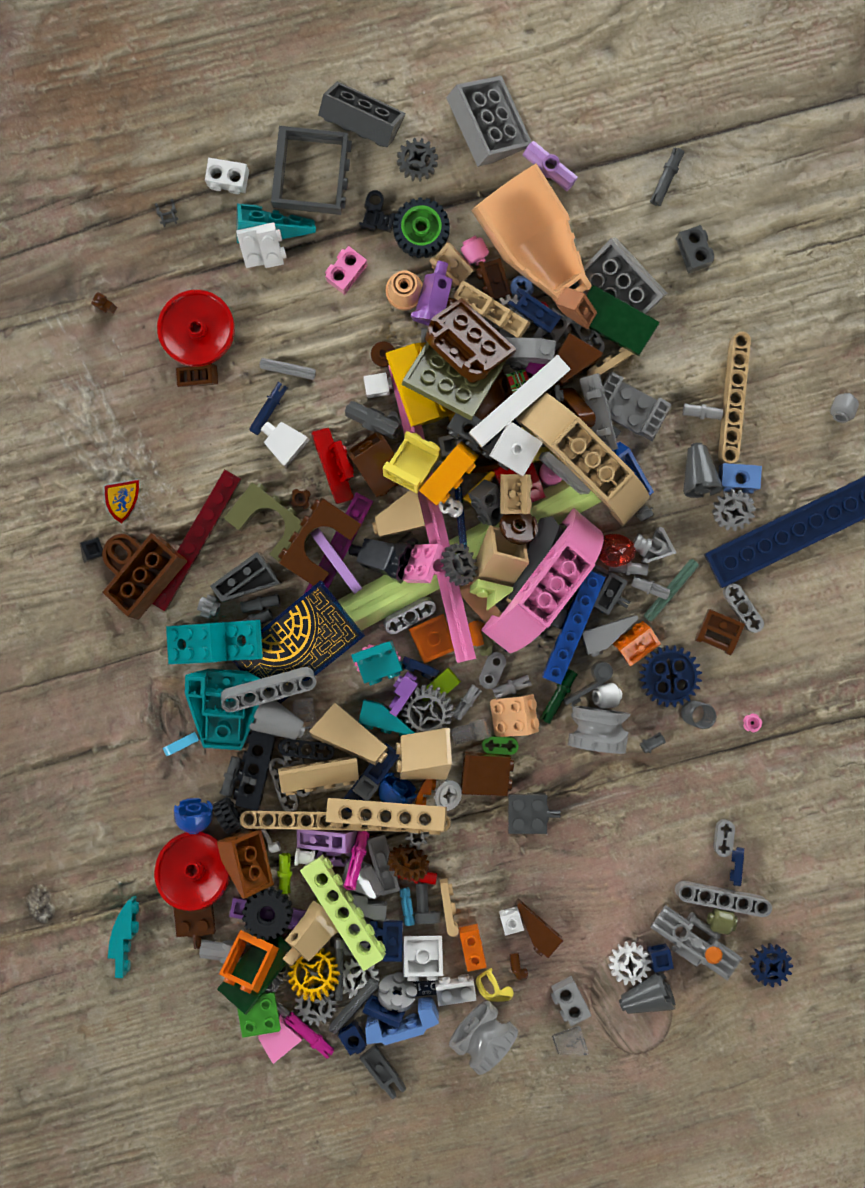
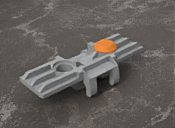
M665 905L651 925L653 930L675 944L671 948L672 951L687 959L694 966H698L701 963L706 965L727 981L742 960L741 956L718 941L721 933L713 932L710 926L698 919L693 912L687 918H684ZM695 925L710 935V939L708 941L701 939L691 931L692 927ZM678 927H684L679 937L676 936V929Z

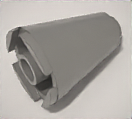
M277 700L260 704L254 715L255 721L254 723L251 722L249 727L253 731L296 740L297 737L301 738L306 729L303 726L304 722Z

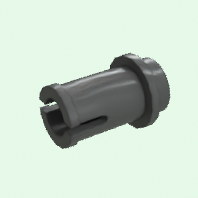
M659 732L647 740L643 739L640 746L646 754L665 744L666 741Z

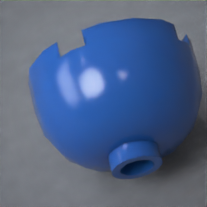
M387 773L379 785L378 795L381 801L412 804L418 796V793L415 794V786L408 779H400V777L394 776L395 773Z
M190 798L180 801L179 806H174L175 823L181 830L189 834H198L208 828L212 822L213 807L210 801H207L206 804L201 802L200 798Z

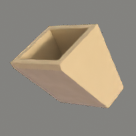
M409 490L375 517L376 522L372 523L375 535H379L382 539L424 529L425 524L418 494Z
M489 526L477 555V562L474 563L478 569L474 570L477 576L473 577V583L480 579L512 587L529 564L526 544H513L504 538L500 528Z
M450 728L407 734L400 737L399 743H396V754H399L400 760L397 761L396 770L400 772V779H447L452 765Z

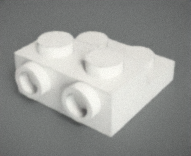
M275 223L236 230L246 268L265 265V268L284 265L283 259L287 258L284 247H280L279 242L282 241L280 229L276 230Z
M403 936V977H407L408 981H419V977H427V981H436L438 976H443L442 936Z

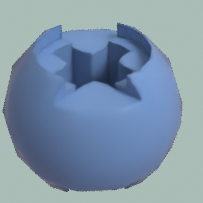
M524 276L515 277L510 284L512 295L516 294L519 300L522 297L516 292L519 286L525 285L524 291L530 295L534 291L533 283Z

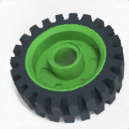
M420 197L418 200L411 199L409 203L405 202L395 215L393 223L395 240L403 252L409 253V256L429 258V255H436V252H439L445 246L449 237L450 223L446 211L436 201L432 202L429 198L423 200ZM419 225L426 226L425 231H418L416 228Z

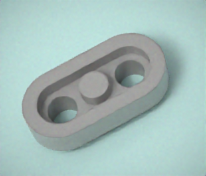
M493 652L487 657L479 676V682L484 688L492 689L497 685L506 665V659L503 654ZM495 658L500 660L499 665L493 664ZM491 676L493 680L487 683L485 678Z

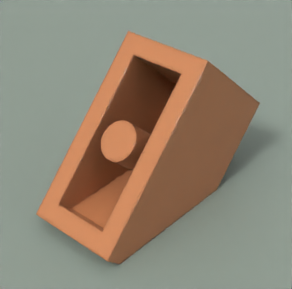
M565 287L558 296L556 305L561 312L582 327L588 329L597 312L585 293Z

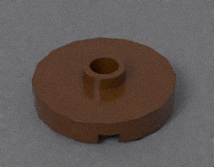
M504 514L500 519L499 527L502 535L513 544H527L538 533L537 519L531 514Z

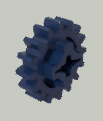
M768 943V948L762 944V950L755 949L756 956H750L754 960V962L749 963L750 967L754 968L751 970V973L764 986L768 983L771 987H774L775 983L781 986V980L783 979L787 982L788 979L785 976L792 975L789 971V968L793 967V964L789 962L792 958L786 955L787 951L784 948L781 949L778 944L773 947L771 943Z

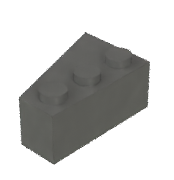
M256 552L210 587L221 602H227L283 583L262 554Z

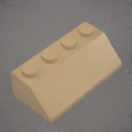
M355 756L278 768L281 793H285L286 796L297 794V790L305 789V792L316 791V787L324 786V789L336 787L335 784L343 783V786L355 784L354 781L359 780L357 758Z

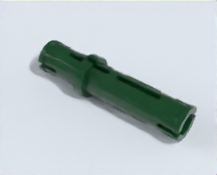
M567 669L561 685H556V691L540 716L541 720L551 724L565 696L571 692L570 688L578 676L576 672Z

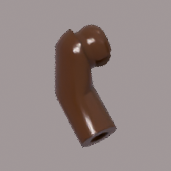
M519 953L510 954L511 970L518 980L527 979L528 970L526 968L521 969Z

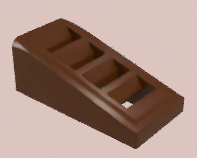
M209 364L201 367L186 366L176 368L177 387L218 384L216 365ZM192 371H194L195 381L192 379ZM200 371H202V380H200ZM184 372H187V382H185Z

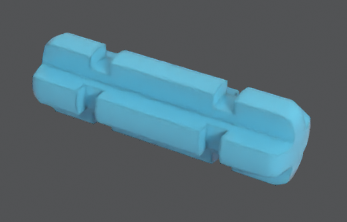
M404 887L399 891L400 898H402L403 916H405L404 924L405 926H412L415 924V919L412 915V900L409 897L411 895L410 888Z

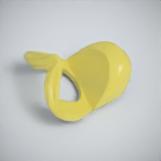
M492 968L487 969L476 977L477 989L486 1000L504 1002L513 998L514 992L511 987L506 986L501 990L499 989L498 983L492 974ZM486 974L494 986V994H489L481 982V978Z

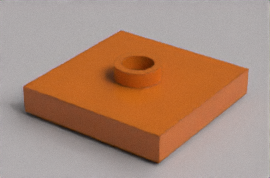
M444 613L409 629L424 664L454 651L448 622Z

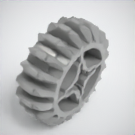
M422 685L421 690L416 687L402 707L405 710L402 712V716L407 717L404 722L411 723L409 728L413 729L415 727V733L447 728V724L451 723V717L454 715V712L451 710L454 706L449 704L451 698H445L446 691L442 694L439 693L440 687H437L436 690H433V685H430L428 689L425 685ZM421 698H430L428 701H418ZM435 701L440 705L442 712L435 706ZM431 705L429 713L424 716L425 710ZM413 708L419 713L420 719L415 715ZM427 720H434V721H436V722L428 723V722H426V721H427Z

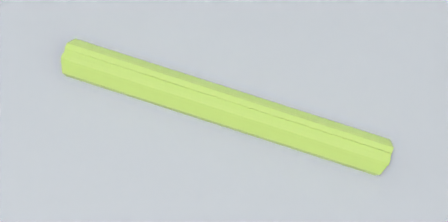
M561 480L557 485L543 489L545 498L532 502L530 514L535 516L537 523L540 518L553 516L559 525L573 508L582 513L602 501L592 491L589 494H579L564 480ZM480 523L450 539L449 544L458 543L459 545L462 543L464 548L469 547L468 552H473L472 558L476 559L489 525ZM383 575L363 586L357 593L354 594L352 592L333 603L358 633L418 599L435 592L440 587L437 575L433 576L431 583H407L403 581L401 584L395 582L390 576Z

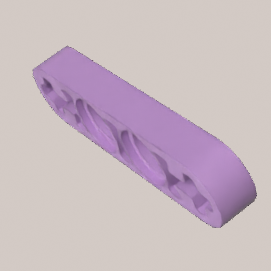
M317 528L310 534L352 592L355 594L362 589L361 585L321 530Z

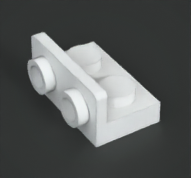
M462 974L458 978L453 979L442 977L439 978V981H435L438 1006L476 1001L474 979L469 974Z

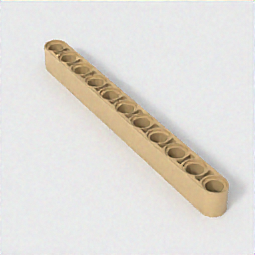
M245 811L240 816L241 825L248 829L389 831V827H382V830H371L370 825L367 827L362 826V829L350 828V824L347 827H333L330 823L326 827L322 823L326 812ZM343 812V816L351 818L352 813ZM363 813L362 817L366 816L370 820L372 813ZM391 813L382 814V817L385 816L389 821L391 820ZM407 813L402 814L401 817H406L409 823L411 815ZM250 814L254 817L252 825H249L247 822V817ZM269 814L273 817L271 825L266 823V817ZM428 814L421 816L427 819L428 824L431 822V817ZM287 815H290L293 820L289 826L284 821ZM306 815H309L312 820L309 826H306L303 822ZM446 816L447 826L445 831L449 830L452 824L449 816ZM401 828V831L409 832V828ZM421 829V832H429V830Z

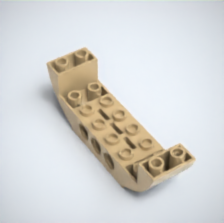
M544 393L515 418L528 433H533L611 510L610 514L622 526L650 499L648 491L634 472L579 417L554 397Z

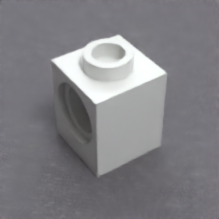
M386 372L363 376L367 398L390 395L389 389H393L391 377L387 378Z
M517 906L499 911L505 936L524 931Z

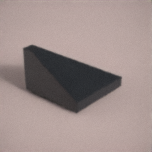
M98 537L80 543L84 563L102 557L103 548Z

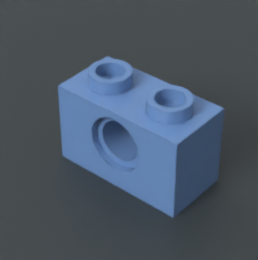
M728 463L719 465L718 475L722 483L723 492H730L731 489H734V491L735 489H740L743 493L753 494L754 491L761 488L762 466ZM737 474L743 477L742 484L736 481Z

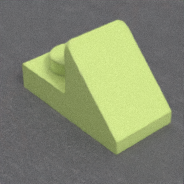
M477 579L470 585V593L482 598L487 597V611L513 591V587Z

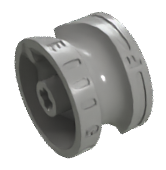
M572 706L573 712L571 717L578 725V728L574 733H569V746L605 753H626L629 732L622 728V723L630 717V713L588 706Z
M485 1001L473 1009L457 1027L449 1042V1046L458 1055L470 1054L469 1065L478 1075L488 1072L497 1065L510 1050L518 1035V1029L510 1021L507 1023L497 1021L498 1009L490 1001Z

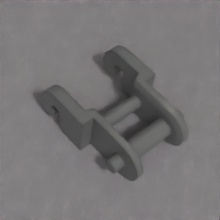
M170 199L172 203L171 211L162 213L158 203H155L157 215L162 220L160 224H163L164 227H166L167 223L171 222L177 224L178 217L175 216L177 210L173 199ZM172 214L173 218L164 220L165 215Z

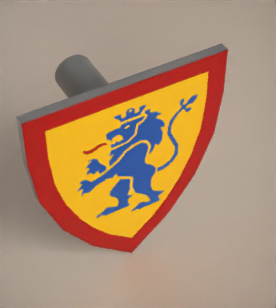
M139 479L104 485V502L107 510L121 524L135 507L139 493Z

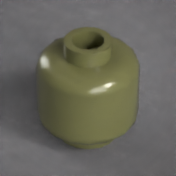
M714 908L712 912L708 913L707 923L710 924L713 932L729 935L732 931L736 930L738 919L733 911Z

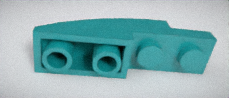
M132 896L126 902L115 921L110 936L108 959H115V978H123L130 971L131 961L128 960V952L131 949V941L128 939H132L139 930V922L136 921V914L139 912V902H136L137 896Z

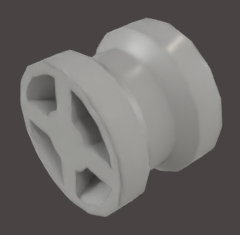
M638 533L631 545L630 551H637L641 556L645 557L653 540L650 538L645 539Z

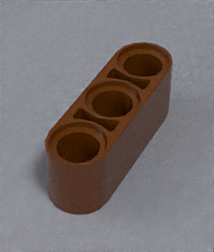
M559 388V390H563L564 401L560 403L579 417L588 427H593L596 421L595 413L574 388ZM553 390L552 393H551V396L555 398V394H554V390Z

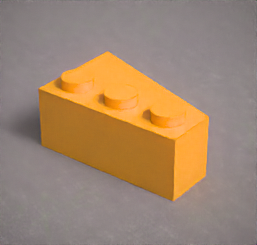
M461 441L419 491L436 506L440 501L444 504L451 496L448 492L452 487L457 489L464 481L461 478L465 472L470 474L476 467L474 462L479 455Z

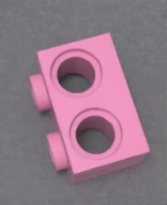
M349 246L346 250L342 249L336 263L334 265L331 264L325 272L326 281L344 295L368 266L367 260ZM348 259L356 260L354 265L346 264ZM343 274L344 278L337 281L334 279L335 275Z

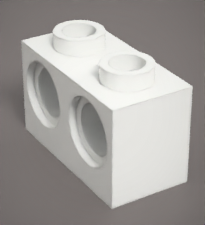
M208 158L205 182L210 189L214 191L224 189L233 194L246 193L249 176L247 164ZM216 173L222 174L218 179L213 178ZM235 176L241 177L237 182L232 181Z

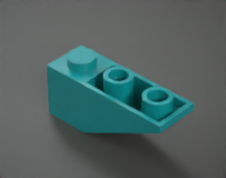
M367 699L363 700L358 723L362 724L364 728L373 730V727L381 728V732L392 734V731L399 732V736L415 733L401 718L390 714V709L383 703Z

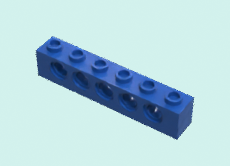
M591 570L577 589L563 627L559 632L542 673L543 678L561 685L606 578L604 575Z

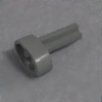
M427 883L416 884L417 912L414 913L415 923L434 924L442 922L441 911H429Z

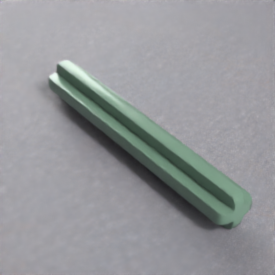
M689 560L667 586V589L670 590L668 599L665 600L658 597L647 610L644 617L648 621L652 622L698 568L699 564L695 560Z

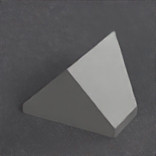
M656 528L652 537L651 547L646 556L642 557L641 563H649L676 553L664 528Z

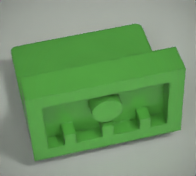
M275 992L263 993L247 1015L237 1008L242 1038L280 1031L281 1027Z

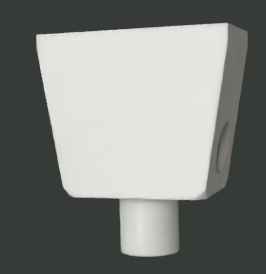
M266 422L261 428V431L268 436L264 441L265 445L286 468L309 442L305 435L282 422L276 428L271 423Z

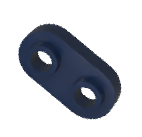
M404 656L401 662L404 664V669L414 672L415 669L421 671V676L431 680L433 677L437 678L440 671Z
M737 847L736 851L732 850L731 862H735V870L731 869L730 881H734V886L742 885L745 850L742 847Z

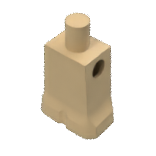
M314 900L305 915L285 939L292 947L283 957V960L289 966H292L300 956L309 962L328 940L338 933L323 906Z

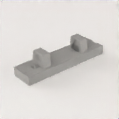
M600 373L580 378L585 402L593 410L596 417L595 425L592 427L593 432L611 450L619 449Z

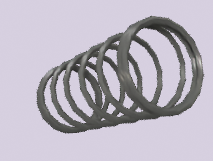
M692 700L686 702L681 709L683 720L697 728L708 729L716 722V711L709 704ZM702 706L704 711L703 718L695 723L693 712L697 707Z

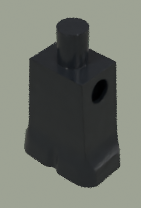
M365 538L362 546L351 544L348 552L349 555L358 557L356 561L363 568L390 576L395 582L401 584L403 582L404 569L408 564L413 547L409 543H389Z

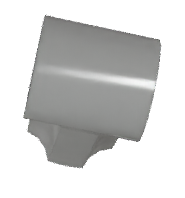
M202 940L199 952L200 958L220 960L224 964L235 941L216 942Z

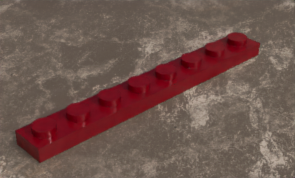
M224 469L177 550L187 560V563L152 603L163 611L168 609L239 486L241 478Z

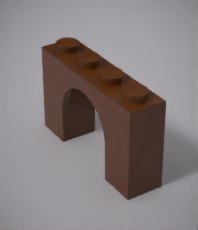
M324 498L314 501L310 508L313 511L309 517L307 515L304 516L299 524L302 527L298 533L294 531L288 540L291 542L287 549L283 548L278 555V558H280L279 564L316 588L321 586L329 572L307 557L304 549L307 535L317 527L326 526L352 540L362 525Z

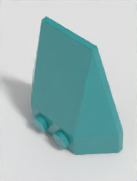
M210 668L185 675V696L203 748L242 750L250 731V724L254 722V715L259 705L235 712H226L222 708L221 693L227 688L259 680V677L248 671ZM247 693L245 696L250 697L253 693ZM228 698L226 701H227V702H232V701H234L235 699H233V698Z

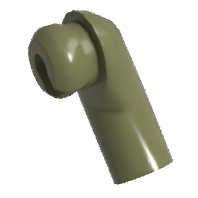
M481 631L484 646L479 648L480 654L482 656H490L493 653L494 642Z

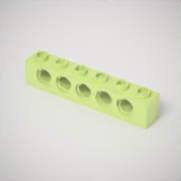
M322 854L305 865L300 872L360 967L365 971L384 958L386 954L385 946L380 940L376 939L375 931L364 920L365 916L361 908L355 906L352 894L343 887V880L339 874H335L330 859L328 857L325 858ZM319 874H325L328 877V881H321ZM330 891H336L339 897L336 899L332 898ZM340 908H347L349 915H343ZM351 924H357L360 931H353ZM367 941L371 947L364 948L361 942Z

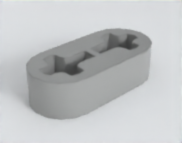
M726 819L719 820L715 827L713 847L714 851L721 857H727L732 853L735 827L733 823ZM725 824H727V826L730 827V829L726 830L724 836V831L721 830V827H724ZM724 840V844L727 846V849H724L722 852L719 849V846L723 845Z

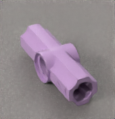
M534 141L527 146L523 153V156L532 164L537 163L546 178H551L565 191H568L578 178L560 163L556 155L549 154ZM546 164H553L555 168L548 169Z

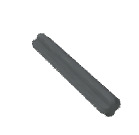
M371 978L331 1022L329 1025L330 1032L337 1034L377 990L379 987L377 980Z

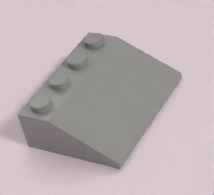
M502 76L457 84L446 97L477 167L492 164L520 152L531 143V139Z
M611 238L583 267L585 275L592 286L595 285L645 314L668 294L617 238ZM578 282L574 283L577 288L579 286Z

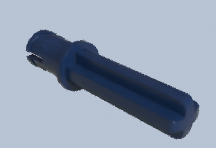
M277 382L270 396L267 395L268 399L249 428L255 435L260 434L261 428L268 421L276 406L280 405L281 398L286 390H288V387L284 385L279 392L278 390L282 386L280 382Z

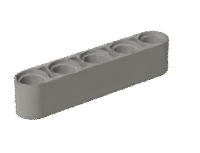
M302 667L227 688L221 693L222 708L226 712H235L310 691L316 685L314 672L309 667ZM304 677H311L307 681L302 680ZM286 682H291V683H292V684L289 685V686H284V685H283V684L286 683ZM267 687L273 688L271 691H264ZM247 693H253L250 697L245 696ZM228 698H233V699H235V700L232 701V702H227V701H226Z
M680 881L675 886L677 896L687 903L759 917H767L772 911L771 904L760 895L689 881ZM688 887L689 893L681 895L682 889ZM708 891V896L705 899H700L701 893ZM722 895H727L726 901L720 903V897ZM741 899H746L743 906H738V902ZM764 902V908L757 910L758 904Z

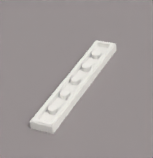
M559 355L555 356L476 425L469 434L482 448L501 432L509 421L512 422L571 369Z

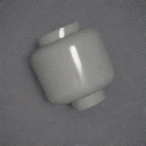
M850 393L837 395L830 409L833 419L841 423L854 419L859 402Z

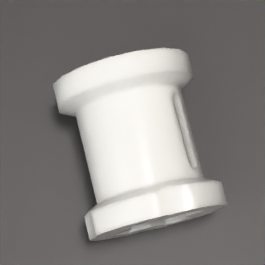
M451 497L444 504L440 501L438 505L441 512L448 513L449 516L454 518L459 517L463 512L462 503L458 500H453Z
M296 848L295 866L299 864L307 865L316 859V850L302 851L300 848Z

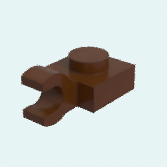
M100 292L95 294L91 302L93 306L104 313L109 311L114 314L118 308Z

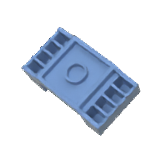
M419 998V1015L416 1013L407 1015L405 1019H402L399 1028L384 1024L382 1021L367 1015L365 1028L366 1043L388 1045L423 1035L426 1029L439 1024V1010L433 998Z

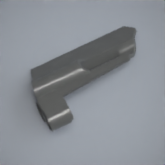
M553 516L540 518L538 533L530 542L527 550L529 564L513 585V591L508 597L510 600L514 599L564 531ZM562 609L551 623V626L562 629L569 611Z

